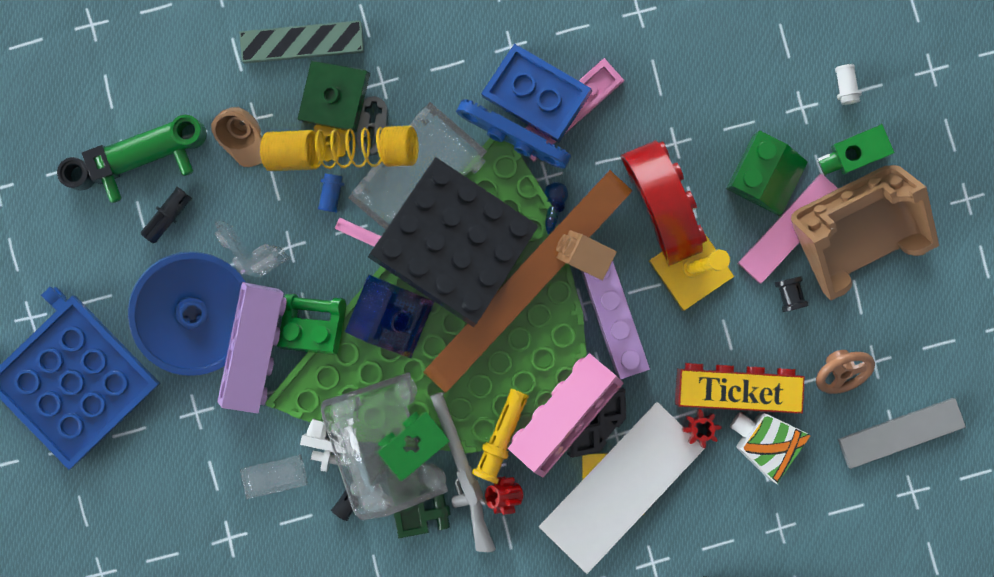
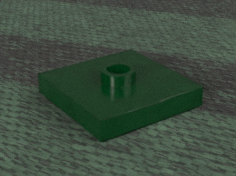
M311 60L297 120L346 131L351 128L353 132H357L370 72Z

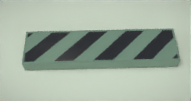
M361 21L239 31L241 58L244 64L364 53Z

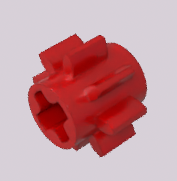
M698 409L696 417L685 416L689 424L688 427L682 428V431L692 435L688 439V443L693 444L698 439L700 446L706 448V441L710 439L715 442L718 441L714 436L715 430L722 429V426L712 422L715 418L714 413H710L705 418L703 411ZM698 422L702 424L707 422L705 428L708 431L705 435L702 433L696 435L698 429L695 426Z
M497 477L499 479L498 483H493L494 485L487 487L485 501L491 509H494V514H514V506L521 505L523 490L518 483H514V477Z

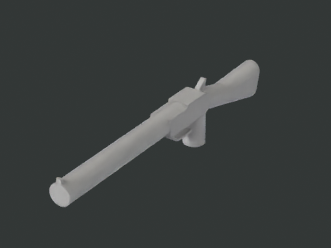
M444 392L433 394L430 397L444 434L450 440L448 445L458 469L456 472L458 478L455 485L459 495L452 497V505L455 508L470 505L476 551L493 552L496 548L484 521L482 504L486 505L487 502L483 499V493L478 480L472 474V468L468 463L444 399ZM459 481H460V484H461V486H462V489H463L464 494L462 493L461 487H460V485H459Z

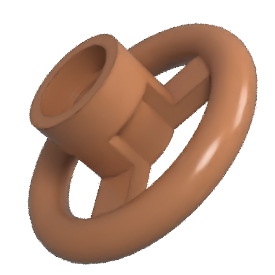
M847 350L835 351L827 357V364L818 372L816 385L822 392L828 394L850 391L860 386L872 375L875 361L871 355L865 352L849 353ZM854 361H862L863 363L855 365ZM832 372L835 379L830 385L825 380ZM860 373L858 376H856V377L853 378L852 380L845 382L847 379L851 378L853 375Z

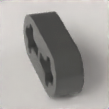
M376 96L366 98L363 103L356 138L357 145L361 151V132L364 127L368 129L369 133L370 128L374 129V137L376 139L378 128L387 126L388 108L385 102ZM373 103H377L378 108L382 110V114L376 115L375 124L371 123V115L366 112L367 108H372ZM366 131L364 132V138H367ZM364 143L365 152L367 154L368 146L366 143ZM373 144L372 149H370V156L378 154L377 144Z

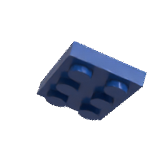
M514 44L481 95L484 99L559 143L591 95L592 89Z

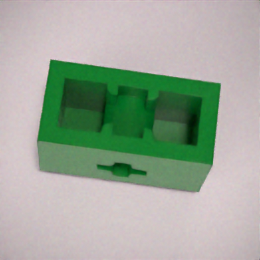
M414 412L402 422L405 427L396 436L391 431L377 443L381 448L375 453L400 482L450 442L427 412L422 413L420 416L417 412ZM405 437L409 439L416 437L418 441L415 443L417 448L415 452L403 449L406 445Z

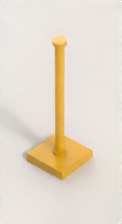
M707 236V242L703 243V252L668 266L663 252L649 260V263L682 311H685L734 277L728 268L730 263L729 254L724 250H716Z

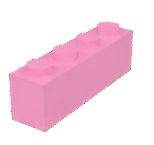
M589 353L585 358L583 357L575 363L572 368V374L566 381L560 382L554 388L549 401L534 411L532 420L525 429L522 428L516 432L508 449L534 473L543 478L624 383Z

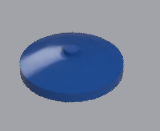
M180 252L155 262L138 279L129 300L128 322L137 347L153 364L163 370L179 375H202L224 367L242 282L246 283V281L226 261L207 253Z

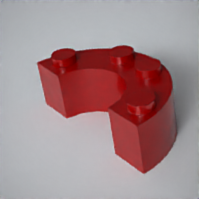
M654 140L621 154L620 157L629 178L637 187L649 212L655 229L656 239L668 266L703 252V243L707 242V238L701 225H697L693 209L697 208L695 199L691 191L685 192L681 183L684 180L682 170L677 162L671 163L664 142L658 143Z

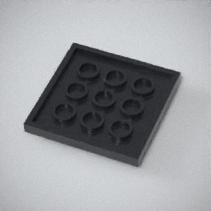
M435 157L370 252L368 258L461 320L475 327L535 233L538 225Z

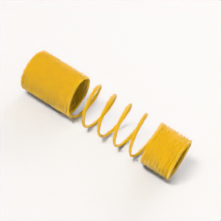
M411 125L379 127L376 133V143L380 160L377 164H371L368 159L371 146L370 133L364 127L361 132V147L365 160L361 165H357L353 161L356 147L355 134L349 128L346 132L345 143L350 161L344 166L338 162L341 140L339 132L334 129L331 132L330 145L335 162L331 166H326L323 163L326 140L322 130L319 129L317 133L313 130L266 132L263 135L260 143V157L267 171L316 170L321 164L326 169H331L336 163L344 169L349 167L351 163L355 167L361 168L366 162L371 167H377L381 161L387 167L413 166L416 163L419 144L417 133ZM349 131L352 134L353 140L352 155L348 143ZM365 131H366V133H367V139H368L367 154H366V152H365V147H364V132H365ZM334 132H336L338 140L337 156L333 146ZM319 133H321L323 139L322 157L320 156Z

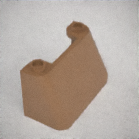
M897 165L881 167L797 209L791 215L794 231L821 290L830 300L843 296L851 289L852 280L849 275L850 273L899 248L908 255L921 256L939 246L927 187Z

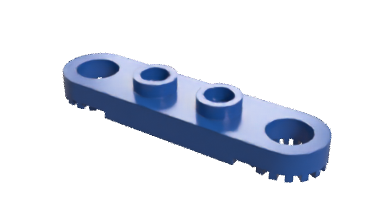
M468 99L461 100L456 110L457 114L468 122L487 131V136L498 142L506 141L514 145V150L524 156L530 157L533 155L557 168L565 169L571 155L565 152L566 150H560L561 147L558 146L556 148L554 144H547L546 139L493 111L489 113L481 105L477 107L478 103L476 102L474 104L473 101Z

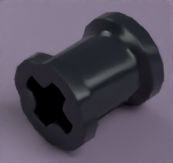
M802 276L775 282V287L779 288L783 302L782 312L809 306L808 301L804 299L800 284L803 281Z

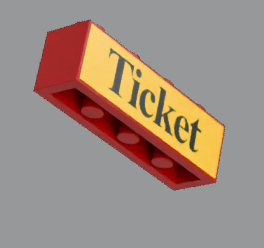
M685 363V369L677 368L675 405L679 407L803 414L805 376L796 375V369L777 368V374L765 373V367L746 366V372H734V366L716 365V370H703L704 364Z

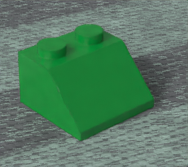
M759 130L752 136L726 189L781 216L808 161L788 144Z

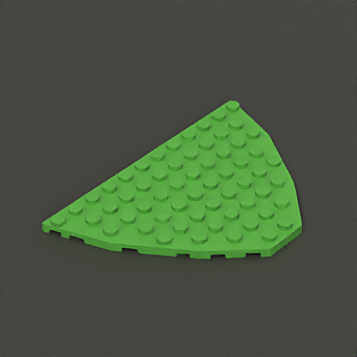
M489 138L460 173L538 225L535 233L500 286L501 288L558 225L550 201L529 170L521 154L514 150L515 146L506 141L498 142ZM566 263L459 380L446 393L444 392V399L465 453L483 451V444L489 443L511 388L529 395L511 437L512 440L516 432L522 428L525 429L531 422L534 411L549 401L554 388L560 382L566 381L572 374V368L575 363L587 356L583 310L569 264ZM380 266L346 307L338 355L308 352L265 404L268 407L275 408L310 423L312 419L329 422L327 430L339 434L340 425L354 429L357 428L356 441L378 443L383 434L386 436L391 431L396 436L405 428L402 422L414 412H417L419 416L427 412L443 431L430 396L444 391L428 378L423 371L468 323L431 300L408 356L368 341L367 339L390 284L430 299ZM394 295L385 319L410 329L420 305L401 296ZM396 299L416 307L413 309L412 318L408 321L407 326L406 323L403 324V322L396 321V319H389ZM377 324L372 338L395 347L394 343L396 340L398 343L396 336L398 333H402L395 330L391 333L390 330L392 329ZM386 329L390 340L378 338V330ZM407 336L406 340H404L405 343L403 345V348L400 350L403 351L405 349L409 336ZM405 437L406 445L404 447L416 448L415 443L418 441L416 437L413 439ZM448 443L440 449L444 451H451Z

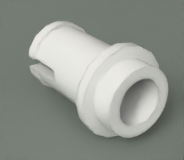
M847 64L836 67L835 72L837 73L840 92L837 95V99L841 100L842 105L859 102V96L862 95V91L858 90L855 65Z

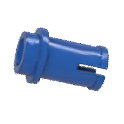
M324 174V179L320 180V182H323L318 210L337 213L340 189L345 184L342 183V176Z

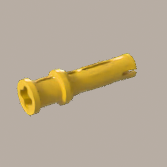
M512 388L510 389L489 443L483 444L482 450L484 452L477 468L472 470V474L492 483H498L497 475L503 461L509 457L507 448L529 395Z

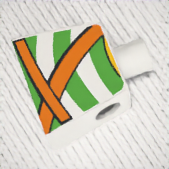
M739 412L730 424V428L742 435L736 446L737 449L769 480L778 484L810 437L808 433L762 412L756 416L754 421Z

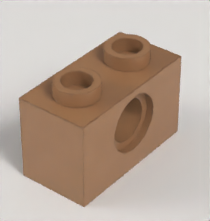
M572 230L569 231L568 235L564 234L556 247V251L559 252L556 257L557 259L602 281L617 251Z

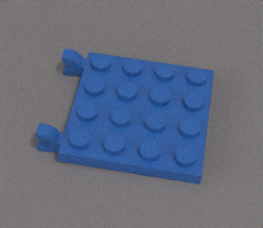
M49 287L41 296L53 306L56 312L0 364V400L70 470L161 383L76 296H71L67 300L57 287Z

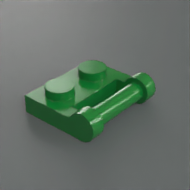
M286 294L284 296L286 298V308L282 317L277 347L284 350L338 355L346 312L345 299L319 300L298 298L296 294ZM298 310L331 313L330 321L297 318Z

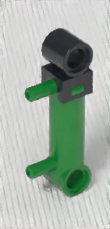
M180 115L173 122L106 147L100 145L81 152L84 160L75 157L66 158L59 164L57 176L64 186L80 191L89 189L94 183L104 184L109 201L116 203L122 199L115 181L116 178L120 177L121 173L174 154L181 174L183 176L192 174L193 169L185 149L200 147L206 140V128L203 123L193 116ZM187 125H194V135L190 139H184L182 136L183 129ZM76 167H81L82 177L74 182L71 176L72 171Z

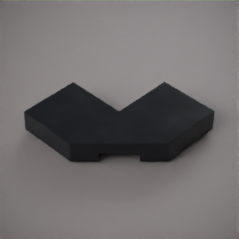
M623 387L619 388L596 415L594 420L590 422L567 449V455L573 458L598 453L607 443L606 439L626 419V398Z

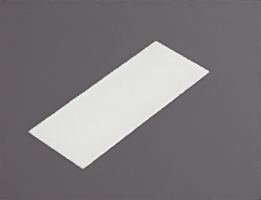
M658 402L650 408L539 526L586 574L592 570L705 449L700 446L697 440L693 444L688 443V439L692 435L683 432L682 428L684 427Z

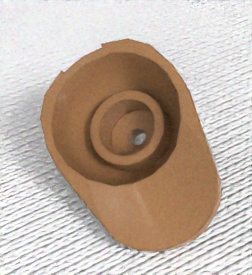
M230 107L221 111L211 124V131L216 141L241 166L253 167L261 164L260 143L262 137L260 135L261 128L257 120L248 111L240 107Z

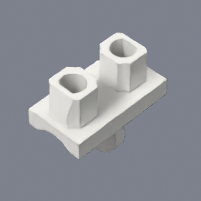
M312 419L307 433L302 435L300 445L325 450L324 453L313 450L311 459L322 462L321 471L327 472L330 464L342 465L343 457L332 455L333 452L353 457L358 454L360 445L356 444L357 428L354 429L340 425L338 438L335 440L326 438L329 422Z

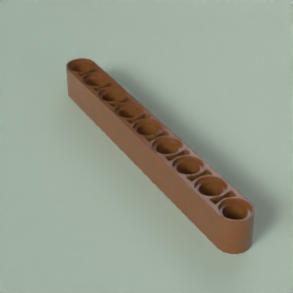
M609 170L497 291L475 327L467 324L423 373L446 393L566 264L556 258L559 253L556 251V247L564 234L568 235L569 231L572 230L590 238L633 190Z

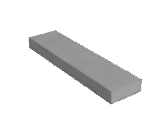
M950 398L839 438L838 441L847 466L852 469L963 429L966 426L956 399Z

